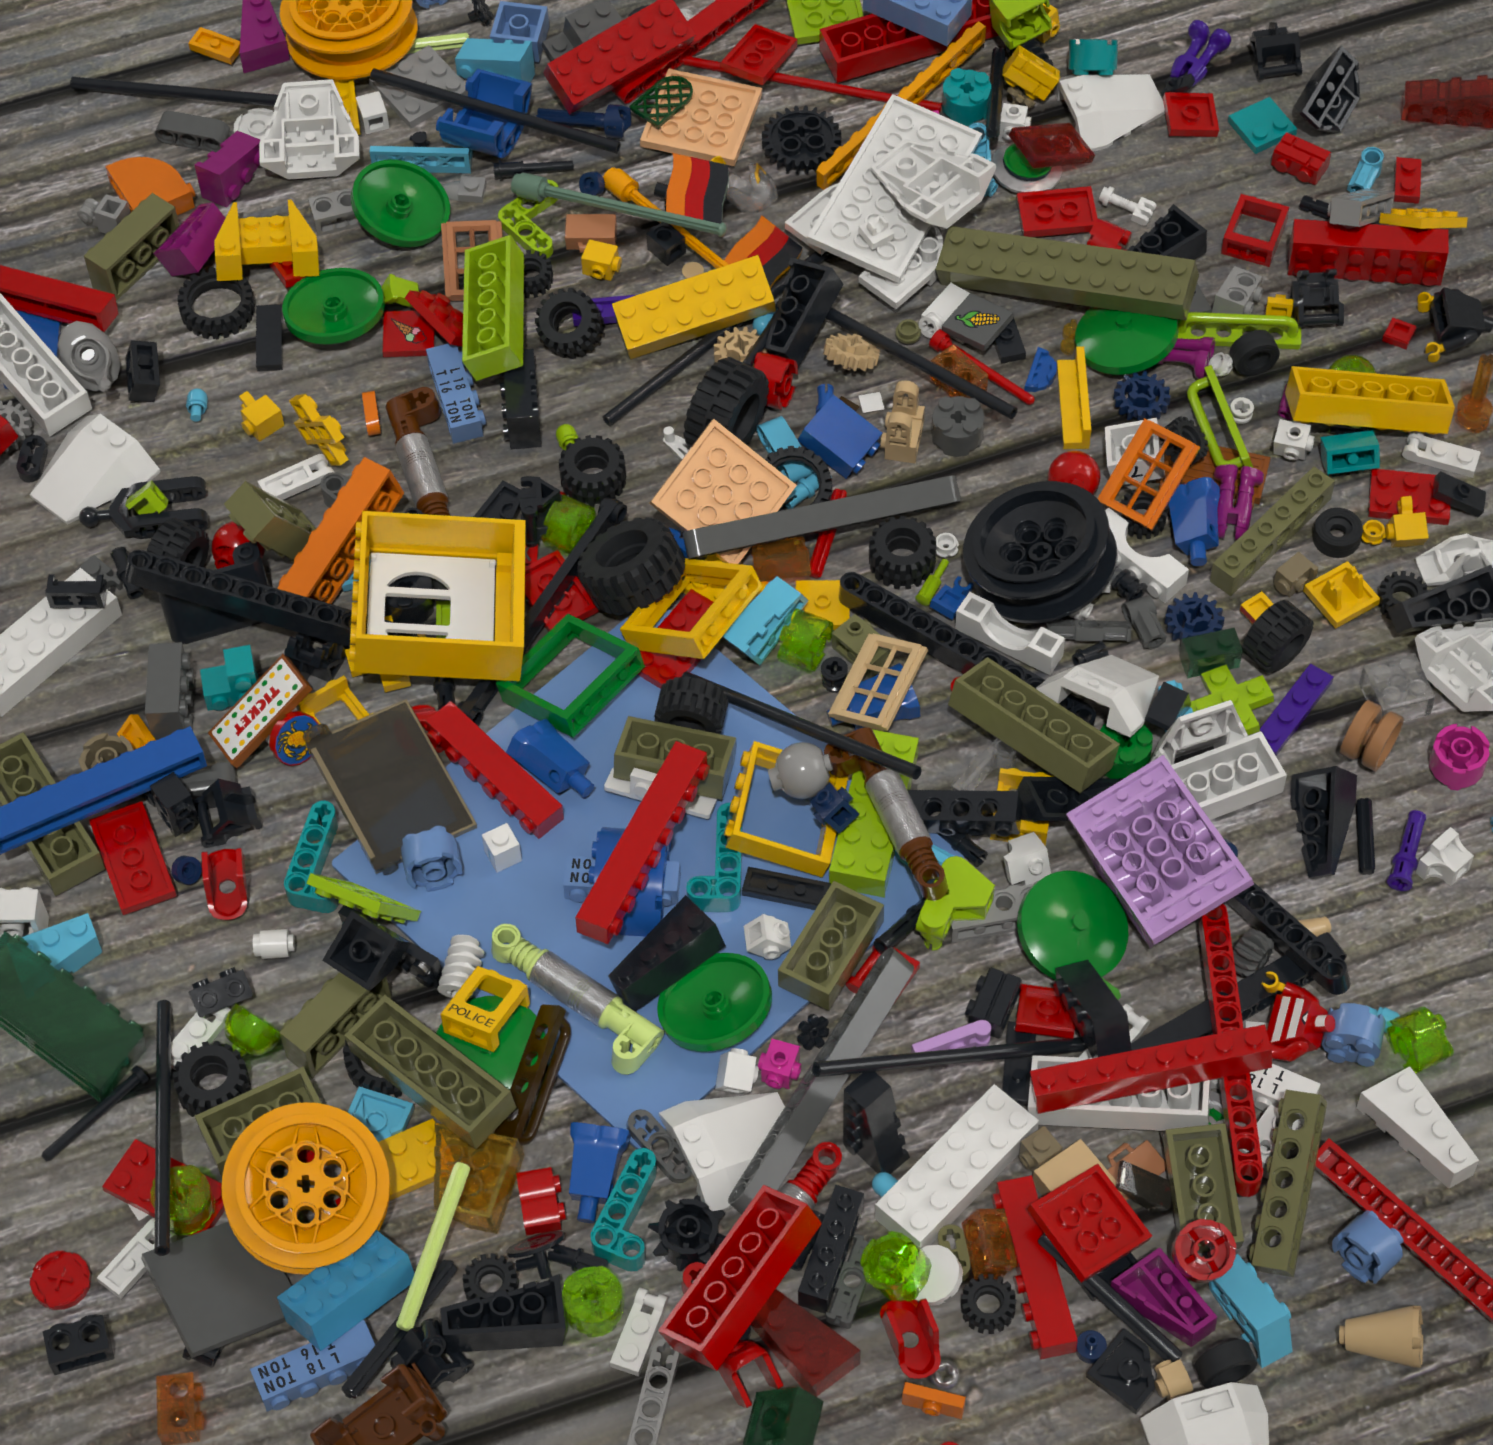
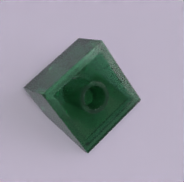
M799 1386L756 1392L743 1445H813L824 1401Z

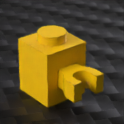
M248 391L239 396V399L243 402L241 405L243 419L241 425L249 436L253 435L260 442L284 426L281 409L266 394L256 401Z
M1412 496L1400 497V501L1397 502L1399 514L1393 515L1385 526L1386 538L1391 540L1392 548L1424 545L1429 538L1425 512L1413 513Z

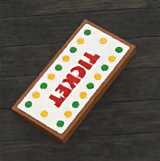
M282 654L208 734L231 765L238 768L271 734L279 719L282 721L287 717L286 714L292 712L313 688L291 660Z

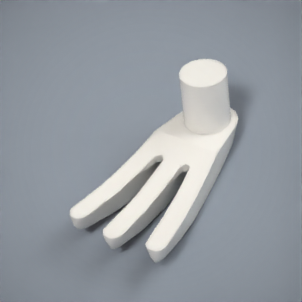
M665 427L663 430L664 443L682 460L683 454L686 455L690 448L686 444L685 439L674 434L672 427Z

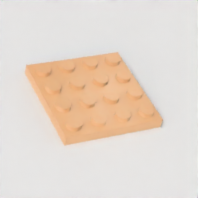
M668 69L665 77L680 76L691 83L693 88L692 99L659 129L647 121L640 138V147L711 161L715 156H721L726 165L735 167L760 102L762 88ZM678 81L669 82V85H679ZM679 88L670 89V94H679ZM682 88V93H690V89ZM660 89L658 95L667 94V89ZM667 98L658 99V104H668ZM670 98V103H680V99ZM668 107L659 108V113H668ZM652 108L650 114H655L656 108Z
M713 419L649 504L683 531L778 512L797 485ZM751 547L714 555L724 563L739 564Z

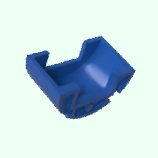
M477 69L472 77H468L465 90L468 91L469 97L522 113H528L532 83ZM448 108L444 115L438 118L436 123V130L440 132L441 139L445 143L469 148L470 150L499 158H504L511 153L524 127L466 108L458 111L454 121L453 109Z
M602 827L601 831H597L596 841L592 843V858L596 860L595 866H590L589 883L594 885L626 828ZM672 839L668 846H663L656 868L650 869L647 884L642 891L639 890L636 894L635 905L630 913L626 912L623 917V925L618 935L646 937L663 919L664 883L667 861H670Z

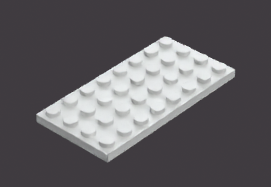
M892 94L807 236V243L899 283L932 224H928L909 214L871 171V166L904 140L934 145L935 150L947 152V149L956 150V154L968 156L970 153H974L982 138V133ZM882 215L888 222L890 229L894 232L893 240L872 250L858 233V228L860 225Z

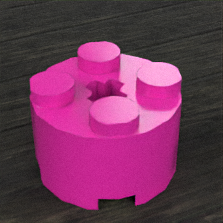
M1452 724L1444 727L1436 736L1429 759V767L1435 778L1444 785H1447L1450 790L1458 791L1472 786L1483 776L1490 755V744L1485 734L1474 726L1467 728L1457 727L1458 724Z

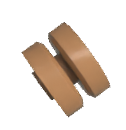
M1367 700L1354 717L1344 737L1340 754L1351 760H1355L1362 755L1363 766L1376 772L1390 754L1402 729L1404 718L1392 711L1386 713L1381 718L1382 707Z

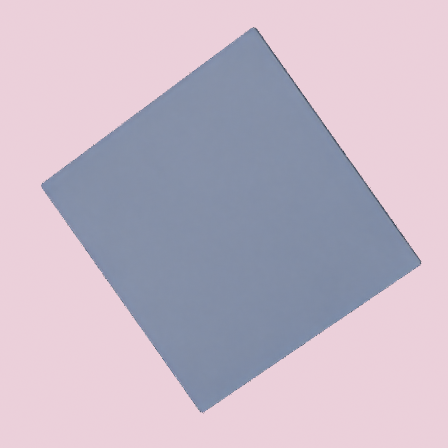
M667 609L653 627L657 628L670 614L671 610ZM632 613L608 633L626 642L620 628ZM591 646L534 693V695L564 710L616 657ZM715 647L690 672L795 715ZM636 675L574 738L557 730L566 741L590 762L584 776L594 784V789L588 796L582 797L572 787L556 793L517 762L563 805L564 819L540 839L533 833H526L520 826L519 820L514 815H507L495 797H488L483 791L482 785L477 780H470L458 762H451L445 768L477 823L476 829L455 838L462 865V874H457L453 878L454 883L452 885L434 891H426L425 886L418 885L412 888L407 883L403 862L375 874L358 840L332 861L333 868L346 881L356 883L420 910L421 913L417 922L406 920L405 924L394 920L391 922L415 945L436 956L442 969L445 966V958L448 956V948L451 946V938L455 935H469L479 941L480 945L478 947L482 948L485 952L484 957L479 958L482 962L481 967L494 970L505 977L520 980L527 985L530 1001L528 1008L536 1016L542 1004L560 1005L566 1009L564 1018L570 1024L571 1039L557 1076L611 1127L626 1130L630 1114L639 1109L650 1112L665 1129L659 1117V1112L685 1101L703 1100L715 1089L720 1055L730 1051L732 1048L748 1051V1055L751 1056L810 1003V1001L778 986V969L815 910L742 896V887L748 866L828 883L830 869L829 865L823 877H819L742 853L740 906L733 912L704 913L716 924L726 945L717 953L744 955L756 961L765 971L772 988V1003L765 1020L746 1039L733 1046L716 1051L701 1052L682 1048L672 1042L664 1032L659 1046L640 1068L631 1074L618 1073L611 1064L613 1042L619 1035L608 1028L602 1029L569 1008V1006H566L549 993L537 987L526 978V974L513 966L512 963H501L493 958L491 953L493 930L498 925L511 924L519 929L521 937L525 938L526 941L531 942V944L541 950L548 949L557 956L566 960V962L575 966V968L584 972V974H587L617 994L608 975L645 937L613 935L609 944H605L577 933L575 917L584 902H574L570 899H565L563 883L566 856L592 857V843L596 841L597 831H601L602 827L626 828L641 803L640 800L604 790V784L612 768H614V753L628 716L651 721L655 719L654 714L661 689L639 675ZM728 703L721 735L736 737L735 762L722 800L717 799L709 819L685 813L680 824L676 823L673 828L670 861H680L681 878L678 902L685 895L687 896L686 885L691 878L695 876H715L717 811L722 804L731 802L733 796L738 795V790L734 789L739 772L743 773L744 767L740 766L743 752H748L754 741L782 750L791 744L806 742L816 745L824 754L827 743ZM515 709L486 734L506 752L516 732L529 725H534L539 720ZM755 765L743 815L744 833L816 855L822 824L813 815L816 809L810 801L814 797L798 799L787 795L782 789L774 791L768 769ZM433 779L425 783L368 831L383 856L402 847V839L407 834H417L430 830L435 826L447 827L458 821ZM851 779L847 781L846 790L848 792L851 784ZM507 823L520 844L522 861L497 873L484 852L482 834ZM838 832L836 833V838H835V843H834V847H833L832 857H833V853H834V849H835V845H836V841H837V837H838ZM929 833L934 845L954 856L964 858L959 851H954L951 845L937 833ZM894 856L885 898L863 894L884 905V922L867 950L874 945L876 938H879L893 924L906 915L908 908L919 904L925 899L920 893L919 886L909 866L902 863L896 856ZM725 868L723 870L732 871L733 868ZM931 879L927 883L932 884L935 879ZM697 892L694 895L701 896L705 893ZM727 892L722 895L731 896L733 893ZM675 905L663 906V918L673 909ZM762 914L773 916L788 923L791 948L780 954L776 959H765L762 956L748 952L746 949L744 925ZM477 987L476 990L473 992L474 994L472 998L475 999L483 996L496 995L478 989ZM659 994L635 1012L663 1030L657 1013ZM560 1030L558 1032L548 1063L546 1065L547 1067L549 1066L555 1046L557 1044L560 1035ZM630 1043L629 1052L632 1053L633 1045ZM635 1119L634 1128H643L647 1133L644 1140L648 1141L649 1137L656 1131L653 1129L649 1133L645 1129L646 1120L638 1121ZM631 1137L629 1143L635 1149L641 1148Z

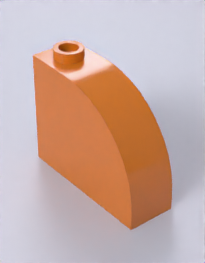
M132 157L105 166L111 186L120 199L128 201L130 212L152 193L175 206L177 215L195 208L193 197L196 195L190 183L186 184L178 171L164 161L149 157Z

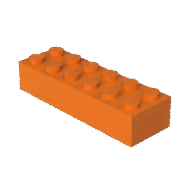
M366 457L362 459L360 464L354 467L351 478L339 490L337 499L331 508L325 511L323 520L317 529L311 532L307 544L295 556L292 567L287 574L282 576L277 589L332 604L342 589V585L354 571V560H360L354 559L355 539H361L355 538L356 522H362V511L392 512L405 493L390 469Z

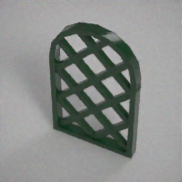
M680 76L665 77L633 102L629 108L659 129L690 102L693 96L692 85L687 79ZM678 81L679 85H669V82ZM679 88V94H670V89ZM682 88H689L690 93H682ZM667 89V94L658 95V90ZM667 98L668 104H658V99ZM670 98H679L680 103H670ZM646 99H655V104L646 105ZM668 107V113H659V108ZM656 108V113L647 114V109Z

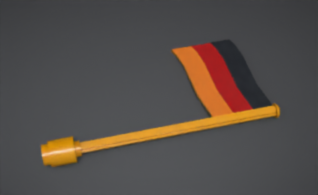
M612 167L605 172L603 176L605 188L622 202L632 200L639 206L660 210L638 192V182L622 169ZM762 215L755 227L734 245L724 260L683 227L670 224L685 237L686 245L716 269L758 255L770 289L790 269V258L799 259L803 250L802 246Z

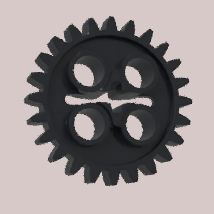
M796 105L794 111L785 108V114L776 112V118L770 117L769 124H765L764 131H762V149H764L765 156H770V163L777 161V168L785 165L786 172H789L791 168H795L796 174L800 172V169H804L806 174L809 173V168L817 171L818 165L823 161H827L842 143L841 130H839V124L834 123V117L826 118V111L818 114L817 107L812 111H808L807 105L804 106L803 110H799Z

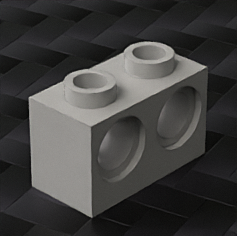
M352 188L308 198L311 216L318 236L362 226L352 210L350 199Z
M1234 266L1215 295L1212 313L1251 314L1254 302H1259L1263 294L1264 288L1260 287L1263 276Z

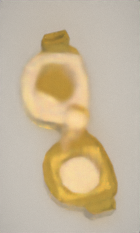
M1072 319L1063 328L1062 336L1064 339L1061 341L1060 350L1066 355L1074 353V339L1077 328V320Z

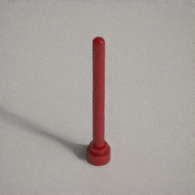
M941 329L934 333L929 342V347L937 352H948L1027 405L1034 403L1035 398L1033 395L953 344L949 334Z

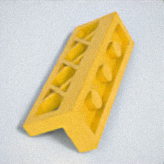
M1076 347L1075 360H1057L1063 449H1089L1091 420L1084 347Z

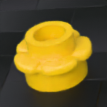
M1369 520L1363 525L1361 539L1365 543L1378 545L1382 543V539L1386 538L1385 527L1380 521Z

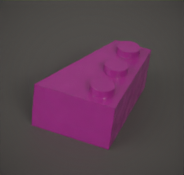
M270 0L242 1L240 58L244 74L290 61L287 42Z
M237 130L220 144L221 149L219 151H211L207 154L209 159L203 163L198 161L194 165L202 198L227 208L239 196L240 190L252 179L253 173L260 166V139Z
M214 202L200 204L154 252V255L171 276H186L199 272L215 249L214 241L225 220V216Z
M1160 1247L1111 1281V1286L1144 1317L1190 1347L1197 1344L1216 1329V1314Z

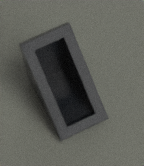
M1163 682L1146 714L1145 721L1168 730L1178 717L1183 716L1190 709L1189 693Z

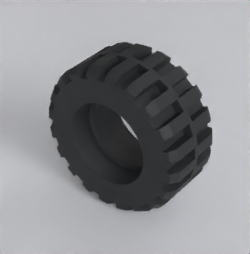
M732 357L722 358L714 363L711 369L705 373L703 380L699 382L686 413L687 418L684 421L685 431L683 435L688 447H692L713 419L743 443L749 444L764 414L763 410L768 400L769 382L764 372Z
M640 517L634 518L632 521L626 520L620 522V525L608 528V531L603 534L600 533L595 537V541L590 542L586 546L585 552H582L578 561V576L594 605L603 612L615 615H623L624 612L631 614L637 607L641 609L648 608L650 604L662 600V597L665 594H669L673 590V586L679 583L685 568V557L669 527L664 522L650 517L645 519Z

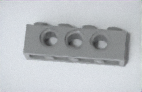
M1365 188L1333 197L1328 205L1330 223L1360 227L1380 220V213H1391L1394 192Z
M1038 881L1023 886L1011 885L1006 889L994 891V900L985 920L952 922L949 929L951 942L1018 931L1017 917L1020 904L1028 890ZM999 907H1006V908H1008L1009 910L1002 911V910H999L998 908H999Z

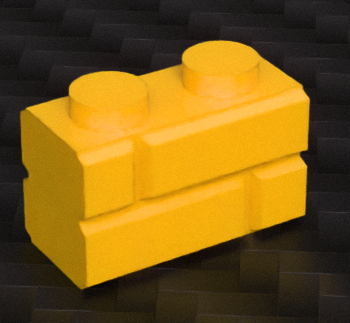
M1018 45L1012 56L1005 63L1002 76L1009 85L1013 87L1018 85L1024 89L1025 94L1031 99L1035 100L1038 98L1044 101L1058 83L1060 70Z

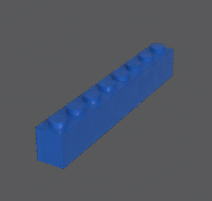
M191 726L176 730L171 735L159 740L150 741L145 746L133 751L124 752L119 757L105 763H98L91 769L79 774H72L65 780L53 785H46L39 791L27 796L18 797L13 802L1 806L0 855L151 790V784L172 772L180 778L206 767L207 763L203 750Z

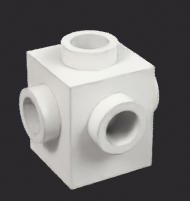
M1003 103L998 141L1011 143L1024 140L1025 132H1029L1031 126V117H1027L1028 106Z
M1280 419L1274 439L1273 454L1284 456L1289 460H1305L1307 451H1312L1315 436L1311 435V425Z
M762 914L744 925L746 949L748 952L772 960L778 958L780 954L791 948L790 931L787 922Z

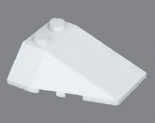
M1072 74L1061 77L1053 88L1057 101L1065 99L1076 122L1075 138L1083 154L1108 148L1119 137H1126L1136 127L1140 125L1143 127L1165 114L1163 100L1150 74Z
M333 79L283 83L274 105L273 115L268 120L266 133L259 143L260 166L286 179L339 176L360 159L359 136L352 125L349 114L346 112Z
M910 140L902 141L871 166V171L909 214L928 224L946 229L982 201L996 170L995 163L977 154L970 153L968 156L956 154V150L947 149V152L935 150L934 145Z
M102 414L86 416L67 433L32 490L30 497L68 525L79 519V513L83 508L89 506L97 509L98 506L110 500L113 502L122 488H130L135 483L151 481L160 473V469L135 438Z
M1493 620L1475 622L1474 626L1469 627L1455 624L1451 629H1442L1441 626H1436L1415 637L1423 676L1435 688L1440 690L1463 712L1493 711Z
M1229 700L1178 717L1159 740L1150 762L1164 755L1170 765H1172L1177 757L1210 746L1218 748L1247 737L1248 734L1232 701Z
M778 1092L685 1101L659 1112V1117L666 1131L673 1139H676L697 1181L698 1196H700L702 1202L709 1206L711 1211H724L732 1207L728 1203L732 1190L785 1108Z

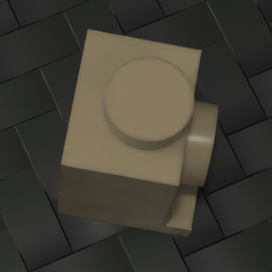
M1297 552L1276 570L1274 586L1282 595L1290 598L1297 591L1302 592L1305 584L1316 579L1318 567L1300 552Z

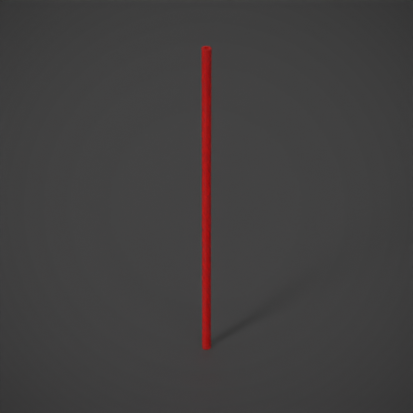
M686 57L684 59L686 62L682 64L726 73L720 70V62ZM777 72L767 80L885 103L888 102L892 95L891 93ZM922 100L917 104L930 111L938 110L939 113L942 108V103Z

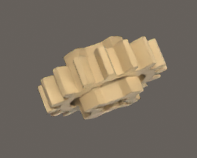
M746 326L743 328V331H739L737 327H734L733 333L725 330L724 337L718 336L717 344H714V361L718 362L719 359L732 357L743 362L759 338L757 330L754 329L752 332H748ZM764 347V349L762 350V352H763V353H768L767 350H766L765 347Z
M840 333L837 334V337L830 335V338H826L823 352L824 355H827V360H834V365L841 364V368L846 370L853 369L854 371L857 368L866 371L867 368L873 369L874 366H877L880 356V349H877L875 345L869 344L860 335H851L847 333V336Z

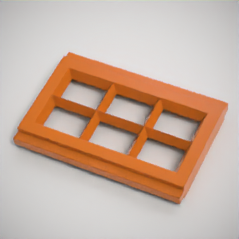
M1144 418L1097 499L1105 507L1147 529L1153 530L1200 450V446ZM1152 434L1165 440L1155 458L1142 452ZM1169 443L1182 448L1172 467L1159 461ZM1139 457L1152 463L1141 482L1128 476ZM1156 466L1169 472L1158 491L1145 485ZM1125 481L1138 487L1127 506L1114 500ZM1142 490L1155 496L1144 515L1131 509Z

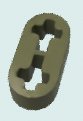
M948 1224L943 1226L938 1233V1245L948 1248L958 1258L963 1269V1282L970 1274V1258L965 1235L959 1226ZM947 1235H952L956 1239L955 1249L951 1250L949 1241H945Z

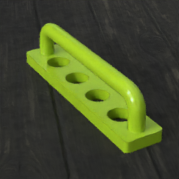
M1189 312L1187 320L1178 319L1177 321L1179 327L1178 338L1182 339L1215 338V346L1231 347L1246 331L1266 330L1269 333L1276 332L1282 336V338L1275 340L1279 349L1301 348V328H1298V323L1295 319L1288 316ZM1194 329H1200L1205 334L1202 336H1195L1191 333V331ZM1225 330L1230 333V336L1220 337L1217 332Z
M1212 365L1206 366L1204 368L1207 376L1193 382L1187 390V396L1198 425L1201 428L1200 430L1205 434L1204 439L1208 441L1207 447L1216 466L1232 464L1238 468L1242 466L1253 468ZM1209 386L1213 390L1239 454V457L1231 460H1224L1197 394L1199 390Z

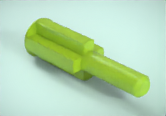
M947 559L941 560L934 574L928 576L918 595L915 596L919 604L924 606L930 605V601L942 583L940 578L949 564Z

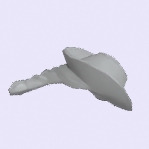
M75 321L62 329L58 342L62 364L84 389L107 392L111 388V384L118 378L121 366L117 349L109 337L92 323Z

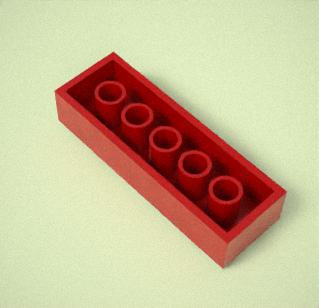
M657 0L547 63L543 74L570 115L689 46L696 34L674 0Z
M1294 219L1288 250V275L1297 276L1299 270L1319 273L1325 272L1327 269H1336L1337 275L1334 276L1335 279L1441 286L1449 253L1448 229H1419L1377 224L1355 227L1331 224L1330 221Z
M766 1185L761 1187L659 1328V1333L673 1350L718 1371L822 1223L809 1205Z

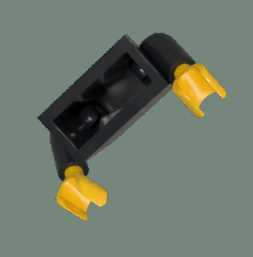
M1443 287L1440 292H1435L1433 296L1428 292H1421L1418 295V311L1428 312L1432 306L1437 340L1443 342L1440 345L1436 342L1427 344L1425 353L1435 352L1428 355V361L1431 363L1437 362L1440 359L1441 352L1446 351L1448 353L1474 343L1483 332H1491L1493 329V318L1483 315L1479 299L1468 296L1459 289Z

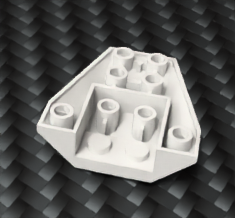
M1109 655L1074 666L1051 676L1036 689L1058 704L1073 692L1074 694L1089 698L1101 706L1109 707L1106 727L1115 730L1121 735L1131 737L1144 725L1159 675Z
M1230 1382L1171 1399L1140 1418L1149 1445H1269L1268 1413L1257 1385Z

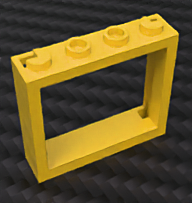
M685 558L684 573L681 575V578L685 576L683 581L681 579L677 585H674L673 590L669 594H665L659 602L650 604L648 608L641 609L637 607L620 628L622 635L627 643L638 647L640 651L705 659L762 588V584L753 566ZM689 582L726 586L690 632L653 627Z
M754 741L749 751L743 752L740 760V766L744 768L743 773L739 772L734 789L738 790V795L733 796L729 812L733 813L732 820L728 819L725 826L724 836H728L725 848L823 877L831 862L837 833L829 824L821 826L816 855L740 831L755 765L767 769L774 768L776 759L782 749ZM829 772V782L838 790L841 787L846 789L848 776L836 777Z

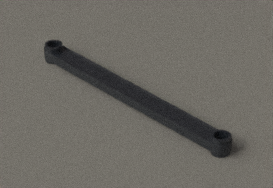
M609 497L602 500L598 509V515L524 617L523 655L545 625L543 621L545 617H551L555 611L554 605L558 606L565 597L564 592H568L574 584V578L576 576L577 578L579 577L577 572L578 561L582 552H585L586 546L590 542L595 541V537L600 533H605L608 531V528L615 526V524H620L625 519L627 506L623 502ZM481 679L466 701H461L457 705L477 726L482 721L484 710L498 692L496 682L499 680Z

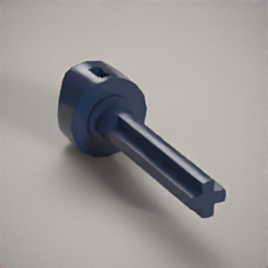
M609 104L605 114L575 111L569 115L567 110L538 108L536 117L562 125L604 128L607 138L621 139L624 137L623 133L631 126V109L623 105Z

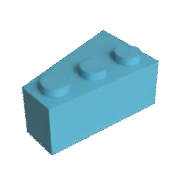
M467 38L455 58L457 75L466 79L472 77L477 69L531 82L535 75L532 41L525 40L523 44H513L512 40H505L504 43H494L493 39Z
M776 576L742 611L722 637L758 665H761L809 600Z
M88 913L6 943L28 1005L35 1002V997L48 988L53 989L57 986L58 981L71 971L75 973L102 953Z
M1236 1254L1232 1268L1221 1278L1209 1282V1289L1229 1320L1235 1319L1245 1332L1241 1335L1242 1340L1253 1344L1258 1352L1257 1362L1261 1368H1264L1293 1352L1289 1322L1291 1313L1285 1303L1277 1301L1269 1284L1260 1281L1252 1264L1249 1262L1245 1263Z

